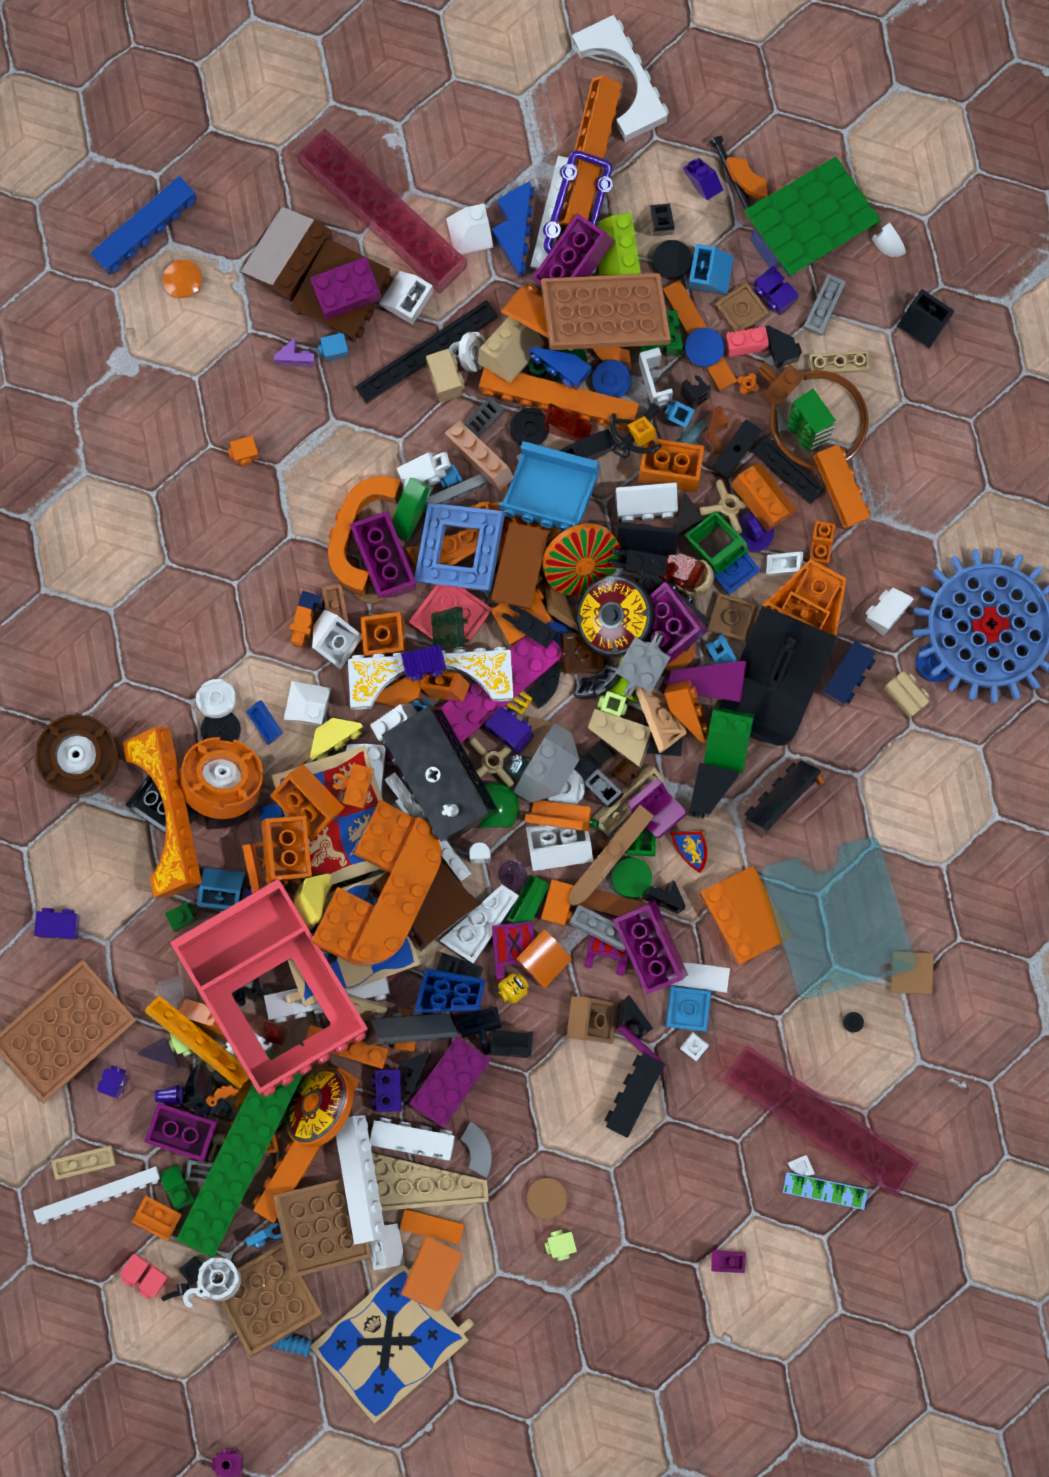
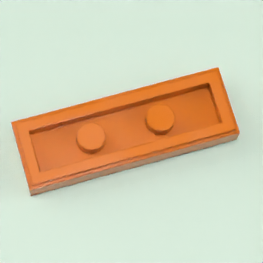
M404 1209L400 1230L460 1245L465 1224Z

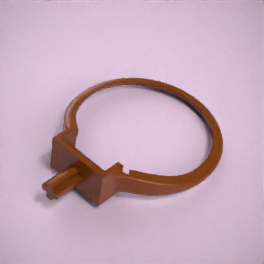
M765 362L758 368L757 371L770 383L760 397L770 406L769 425L772 436L778 447L789 459L803 467L818 469L816 463L799 458L786 447L780 437L777 426L778 410H775L776 406H779L803 379L804 381L811 379L834 381L851 393L859 407L861 426L855 444L846 453V462L860 450L868 432V410L861 393L849 380L836 373L823 370L800 373L791 364L779 375Z

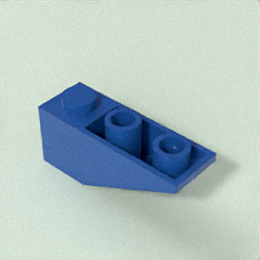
M537 347L529 348L530 358L535 363H542L547 367L546 371L555 377L557 375L562 379L561 382L569 389L573 387L577 390L591 373V366L575 354Z

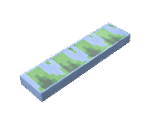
M786 1172L782 1193L864 1210L868 1189Z

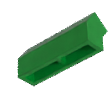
M530 875L507 920L512 923L532 922L550 884L536 876Z

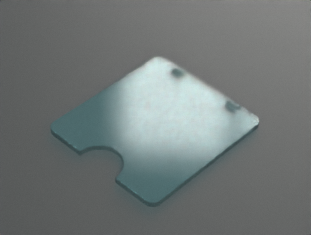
M867 838L838 846L837 864L827 873L818 874L811 872L802 864L799 857L772 864L763 869V881L800 998L810 999L910 971L915 967V956L877 839ZM891 963L893 970L882 973L881 966ZM831 980L833 987L821 990L820 983Z

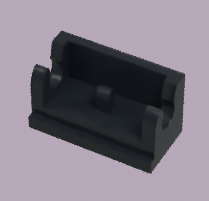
M695 375V380L698 381L699 385L692 386L686 379L682 382L680 392L692 409H696L708 400L711 393L710 385L707 386L701 377Z

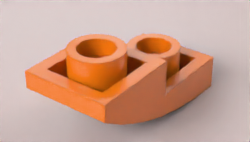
M815 521L809 560L812 559L823 566L829 565L835 524Z

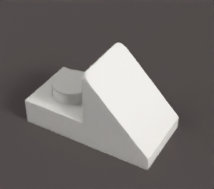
M803 552L767 555L766 575H789L792 577L802 568Z

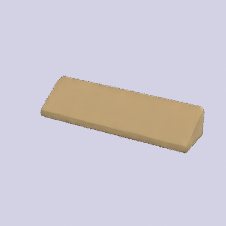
M647 764L638 773L637 778L634 777L630 780V785L626 784L621 789L623 795L609 808L603 806L592 817L599 821L598 827L602 829L606 836H609L632 814L627 803L633 796L638 795L648 783L653 782L656 778L662 783L666 781L655 767Z

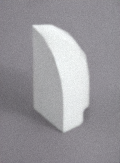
M890 223L882 228V232L873 236L872 241L883 254L890 257H899L906 254L901 238Z

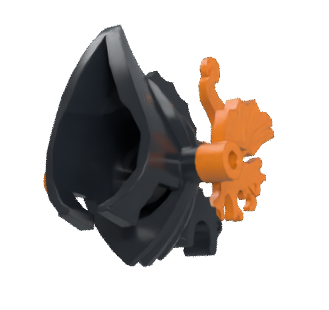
M202 1060L190 1072L180 1103L192 1110L195 1106V1115L203 1118L204 1116L209 1117L212 1112L217 1116L219 1111L223 1109L222 1116L227 1119L229 1114L232 1113V1109L223 1099L228 1096L237 1098V1101L232 1103V1106H235L237 1110L239 1103L243 1104L252 1082L249 1084V1081H247L241 1089L233 1088L231 1085H228L227 1079L216 1070L210 1072L206 1062Z

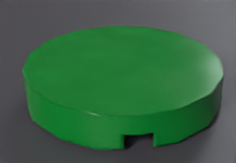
M638 858L621 860L612 872L614 889L626 898L642 896L643 891L649 888L652 883V873L649 866Z

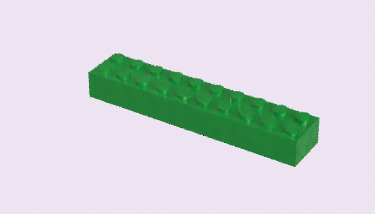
M271 1051L267 1053L270 1060L279 1056ZM300 1073L293 1077L294 1081L284 1087L282 1084L275 1087L276 1092L267 1097L264 1094L259 1096L253 1084L251 1085L176 1239L177 1241L212 1258L215 1257L303 1075L301 1076Z

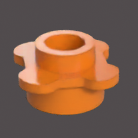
M750 373L749 376L738 377L737 382L740 384L741 394L746 395L759 390V385L756 383L757 376L754 373Z

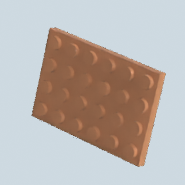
M660 273L541 279L550 350L670 344L671 339Z
M82 960L0 1032V1054L45 1104L136 1023L137 1020L91 967Z

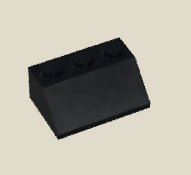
M618 524L617 541L620 548H632L668 555V563H671V561L676 560L679 529ZM621 555V559L627 560L628 555Z

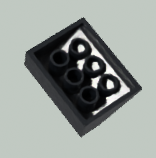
M801 760L797 764L793 762L786 769L788 774L783 779L779 777L772 784L774 789L770 793L765 791L758 799L760 803L757 807L751 806L746 811L744 822L762 838L817 780L822 772L819 768Z

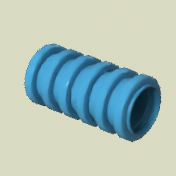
M291 1334L272 1345V1349L279 1348V1351L283 1349L286 1353L291 1351V1354L297 1353L298 1356L302 1354L307 1358L311 1350L312 1341L311 1339L305 1340V1337L300 1339L297 1335L292 1337L293 1335Z

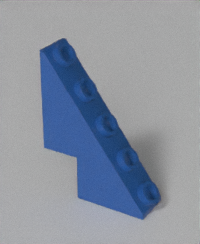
M530 181L497 199V206L506 221L492 228V235L519 278H521V274L525 275L526 263L523 262V255L527 256L528 244L525 243V237L530 235V225L527 224V219L532 217L533 206H529L530 199H534L535 187H531Z

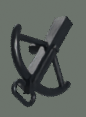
M652 403L643 416L650 422L659 412L660 407ZM615 413L611 415L610 429L614 438L619 442L613 444L611 449L623 459L630 456L629 450L640 454H648L662 447L661 444L655 445L653 440L649 441L652 446L650 448H639L632 445L635 439L631 432L623 439L616 430L615 422L630 424L635 420L617 419ZM619 446L620 451L627 452V455L623 456L614 448Z

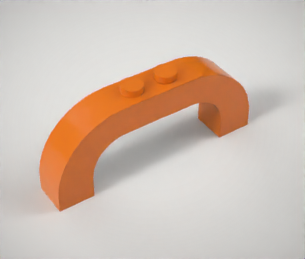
M377 476L363 480L350 490L344 499L341 509H338L336 512L335 520L337 522L329 533L328 559L337 580L353 593L365 596L371 578L368 571L357 569L347 561V551L353 537L350 524L357 522L363 508L373 501L382 500L397 504L403 488L400 479Z

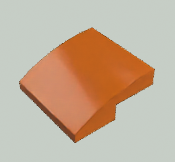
M543 930L517 958V961L525 971L530 973L544 989L572 960L546 930Z

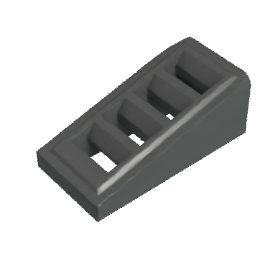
M490 396L464 425L480 438L504 414V409ZM489 406L496 411L495 414L488 408ZM486 412L491 418L488 420L482 413ZM478 417L485 423L484 426L476 420ZM474 423L480 429L479 432L470 425Z

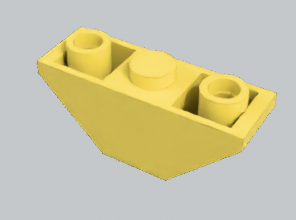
M331 718L316 728L310 754L311 760L314 762L326 758L332 750L336 752L345 746V742L349 739L355 740L362 735L361 731L364 730L362 724Z
M328 873L306 878L295 895L293 904L310 930L316 923H320L324 915L322 910L328 902L326 895L332 886L329 884L331 875Z

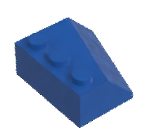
M425 968L414 1012L480 1011L486 979Z

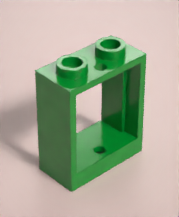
M716 511L711 515H707L700 524L692 527L685 535L688 545L701 559L711 565L717 575L749 551L746 541ZM719 527L733 542L715 557L711 558L697 543Z

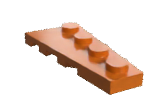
M467 529L458 534L444 536L439 564L456 566L475 555L480 530ZM420 545L406 548L415 567H417Z

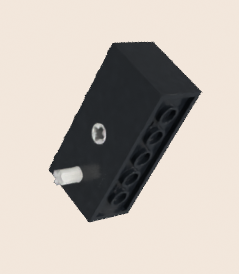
M428 706L382 734L384 747L392 753L394 765L402 771L404 783L412 789V797L422 807V815L427 822H430L433 827L432 833L437 840H440V842L453 841L499 813L498 808L441 707Z

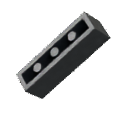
M644 1052L641 1056L637 1054L632 1064L635 1069L632 1074H627L623 1082L626 1087L623 1093L618 1092L614 1103L617 1105L614 1111L609 1110L604 1120L608 1122L607 1128L626 1138L629 1137L665 1063Z

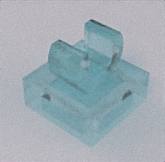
M519 755L515 757L510 756L509 759L513 762L510 767L504 766V769L516 780L520 781L529 762Z

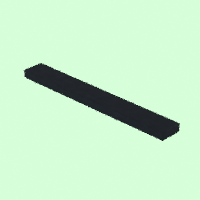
M484 301L355 386L356 390L365 403L368 404L427 365V355L450 348L453 343L461 341L463 335L467 332H477L497 319L498 315L488 301Z

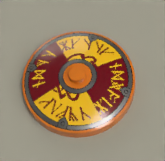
M324 1067L310 1073L301 1081L288 1105L285 1117L287 1132L295 1142L305 1147H317L331 1140L341 1130L351 1112L354 1097L352 1083L346 1074L336 1068Z

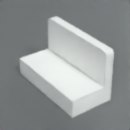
M397 1223L385 1225L386 1239L369 1242L373 1270L405 1264L399 1225Z

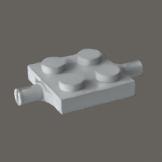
M656 632L651 642H645L635 637L616 671L618 675L624 677L629 682L623 692L625 695L628 693L627 696L631 697L635 687H642L649 692L653 691L671 658L670 655L664 653L658 647L664 637L663 635L659 636L660 633Z

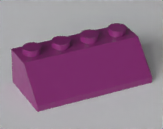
M577 213L531 279L541 286V279L590 276L615 240Z
M388 511L350 524L378 598L398 597L415 591V579Z
M655 900L613 919L646 995L679 982L688 976Z

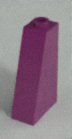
M738 661L672 670L670 675H666L665 687L669 684L691 680L692 686H695L698 696L741 702L747 662Z

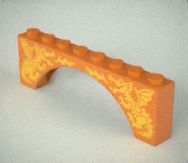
M153 727L122 743L126 762L138 765L151 776L163 800L166 815L165 844L159 864L150 877L154 898H169L201 884L202 881L184 793L180 786V773L171 730L168 727Z

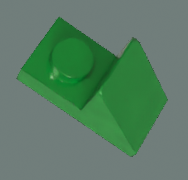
M178 1164L159 1173L164 1190L168 1192L176 1211L195 1202Z

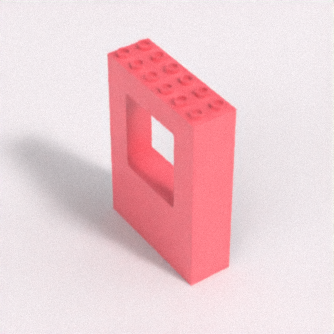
M279 879L170 942L174 952L259 1096L264 1094L265 1097L276 1092L275 1087L282 1084L284 1087L294 1081L293 1077L300 1073L302 1076L311 1071V1066L318 1062L319 1065L325 1063L330 1059L329 1055L335 1051L337 1054L348 1049L347 1044L352 1041L355 1044L366 1038L368 1031L321 949L310 943L313 936ZM288 959H292L328 1018L330 1026L303 1041V1047L298 1044L275 1059L270 1060L235 1002L232 993Z

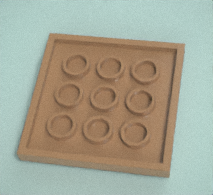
M343 1178L273 1196L292 1278L372 1257L369 1243L354 1245Z
M284 1242L238 1268L241 1274L239 1290L228 1300L220 1301L250 1358L323 1316L303 1276L292 1278ZM223 1278L216 1281L215 1284L221 1283L223 1281Z

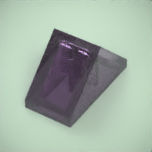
M163 1038L139 1050L137 1054L176 1068L180 1066L167 1038Z

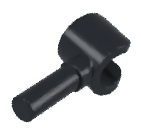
M258 977V978H256V979L254 980V981H255V992H254V994H253V1001H254V1002H256V997H255V995H256L257 993L262 994V996H263V998H262L263 1001H264V996H265V993H264L263 991H261L260 980H259V977Z
M177 1284V1291L162 1296V1301L184 1295L189 1290V1284Z

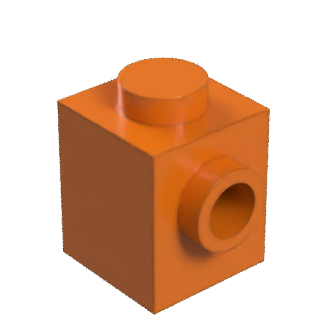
M253 435L230 441L231 448L228 449L230 459L235 460L236 465L247 466L252 461L260 459Z

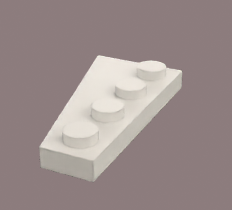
M501 885L444 936L440 942L474 964L493 936L492 925L501 924L519 895Z

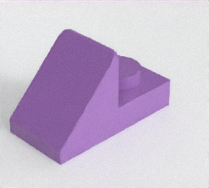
M295 338L274 355L275 365L315 367L314 354H311L309 351H299V353H296L297 343Z

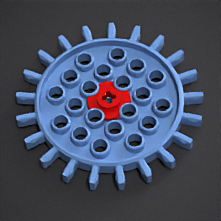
M996 548L994 551L993 564H982L978 549H973L971 555L974 566L965 569L956 556L951 557V565L955 569L956 574L948 579L936 568L932 575L942 584V587L937 593L923 586L919 591L923 596L933 600L930 609L915 607L912 610L913 615L928 618L927 628H918L911 633L912 637L928 636L931 645L930 648L919 652L918 658H926L931 654H935L940 665L932 670L930 673L931 678L938 676L941 671L946 669L954 676V679L948 685L947 691L951 693L956 689L960 680L970 684L971 689L968 694V701L971 702L977 696L978 687L990 688L991 704L998 702V688L1005 686L1009 687L1013 699L1018 700L1020 698V691L1016 685L1017 682L1025 678L1036 691L1040 687V683L1033 676L1032 672L1039 666L1049 673V663L1044 660L1049 651V602L1046 597L1049 594V585L1041 590L1034 582V579L1041 574L1043 568L1038 566L1032 571L1030 576L1018 570L1023 561L1022 554H1019L1014 559L1012 567L1001 565V548ZM996 579H1004L1006 586L999 587L996 584ZM968 581H976L978 587L971 589L968 586ZM1018 591L1021 594V600H1014L1011 593ZM990 593L993 596V601L986 602L983 594ZM962 595L965 603L958 604L955 601V596ZM1027 605H1035L1037 612L1030 613L1027 610ZM1000 606L1007 607L1009 613L1007 615L1000 614L998 608ZM970 609H979L980 616H972L970 613ZM942 610H949L952 613V618H944ZM1021 619L1024 627L1017 628L1014 625V620ZM960 622L965 623L967 631H959L957 624ZM988 622H990L991 625H994V628L992 630L990 629V626H986ZM1030 633H1038L1039 641L1031 640ZM1008 634L1011 637V642L1004 643L1001 635ZM973 636H980L983 644L976 645L973 642ZM947 637L952 638L955 643L954 646L948 647L944 643V639ZM1017 647H1024L1027 651L1026 656L1018 655ZM996 649L998 657H990L988 650ZM965 650L969 652L970 659H962L960 651ZM1004 662H1011L1014 670L1007 671L1004 668ZM978 663L983 664L985 672H977L975 665Z

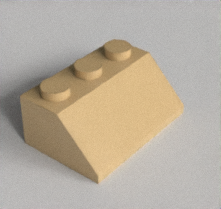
M508 317L480 347L478 364L511 383L532 360L529 348H542L545 343L538 332Z

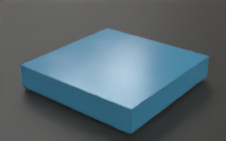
M671 986L666 1027L707 1032L711 991Z

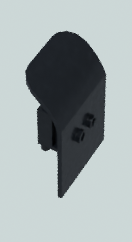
M762 605L739 660L747 662L741 702L722 700L720 708L755 714L751 736L776 746L790 743L798 731L838 636Z

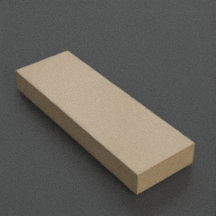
M112 1145L51 1160L55 1180L116 1166Z

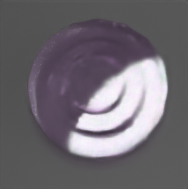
M508 860L498 870L499 880L508 889L518 890L527 882V871L518 861Z

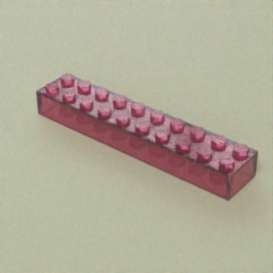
M325 128L297 155L299 164L418 275L433 285V289L439 294L467 268V259Z
M748 1045L744 1047L723 1078V1081L894 1198H897L919 1164L915 1159Z

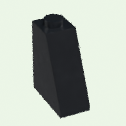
M699 763L689 813L693 814L692 817L704 819L705 816L709 817L738 778L739 771Z

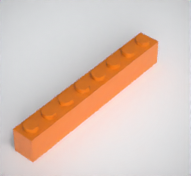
M604 75L592 78L574 151L578 150L600 158L604 157L607 151L608 137L612 132V121L616 115L617 101L621 95V83ZM578 158L576 159L577 175L573 180H570L558 221L560 228L566 230L577 213L588 220L590 210L593 207L594 193L597 190L595 183L602 171L601 166Z
M484 367L479 383V392H482V395L486 397L498 396L506 402L517 401L525 407L537 406L542 411H556L564 417L576 416L581 421H595L603 427H609L613 413L617 415V419L636 420L639 403L580 388L575 390L571 387L569 389L564 384L519 373L509 383ZM615 422L617 430L628 432V424Z
M338 1067V1070L346 1074L350 1079L354 1093L361 1080ZM291 1140L285 1149L287 1152L284 1159L280 1158L274 1167L277 1170L274 1176H269L263 1185L266 1189L262 1196L258 1194L252 1204L255 1206L253 1211L276 1223L278 1217L273 1196L297 1189L322 1145L305 1147Z

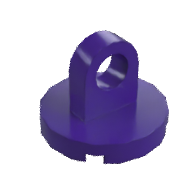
M752 512L743 515L738 520L742 529L739 535L746 541L749 551L754 553L760 552L771 544L774 537V528L767 532Z

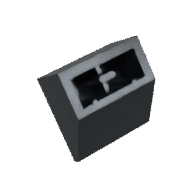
M921 289L897 327L930 349L955 311Z

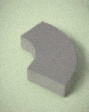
M470 1121L461 1137V1140L470 1150L471 1161L468 1168L487 1178L492 1163L490 1144L483 1131Z

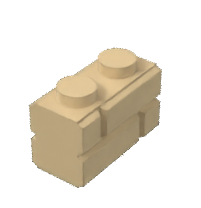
M903 671L890 681L884 689L907 717L911 719L929 704L928 698L930 696L924 688H918L915 684L917 681L910 672L907 674Z

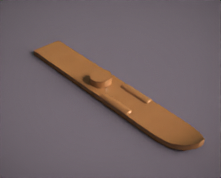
M638 806L575 884L569 896V903L572 906L584 902L593 893L653 819L654 816L644 807Z

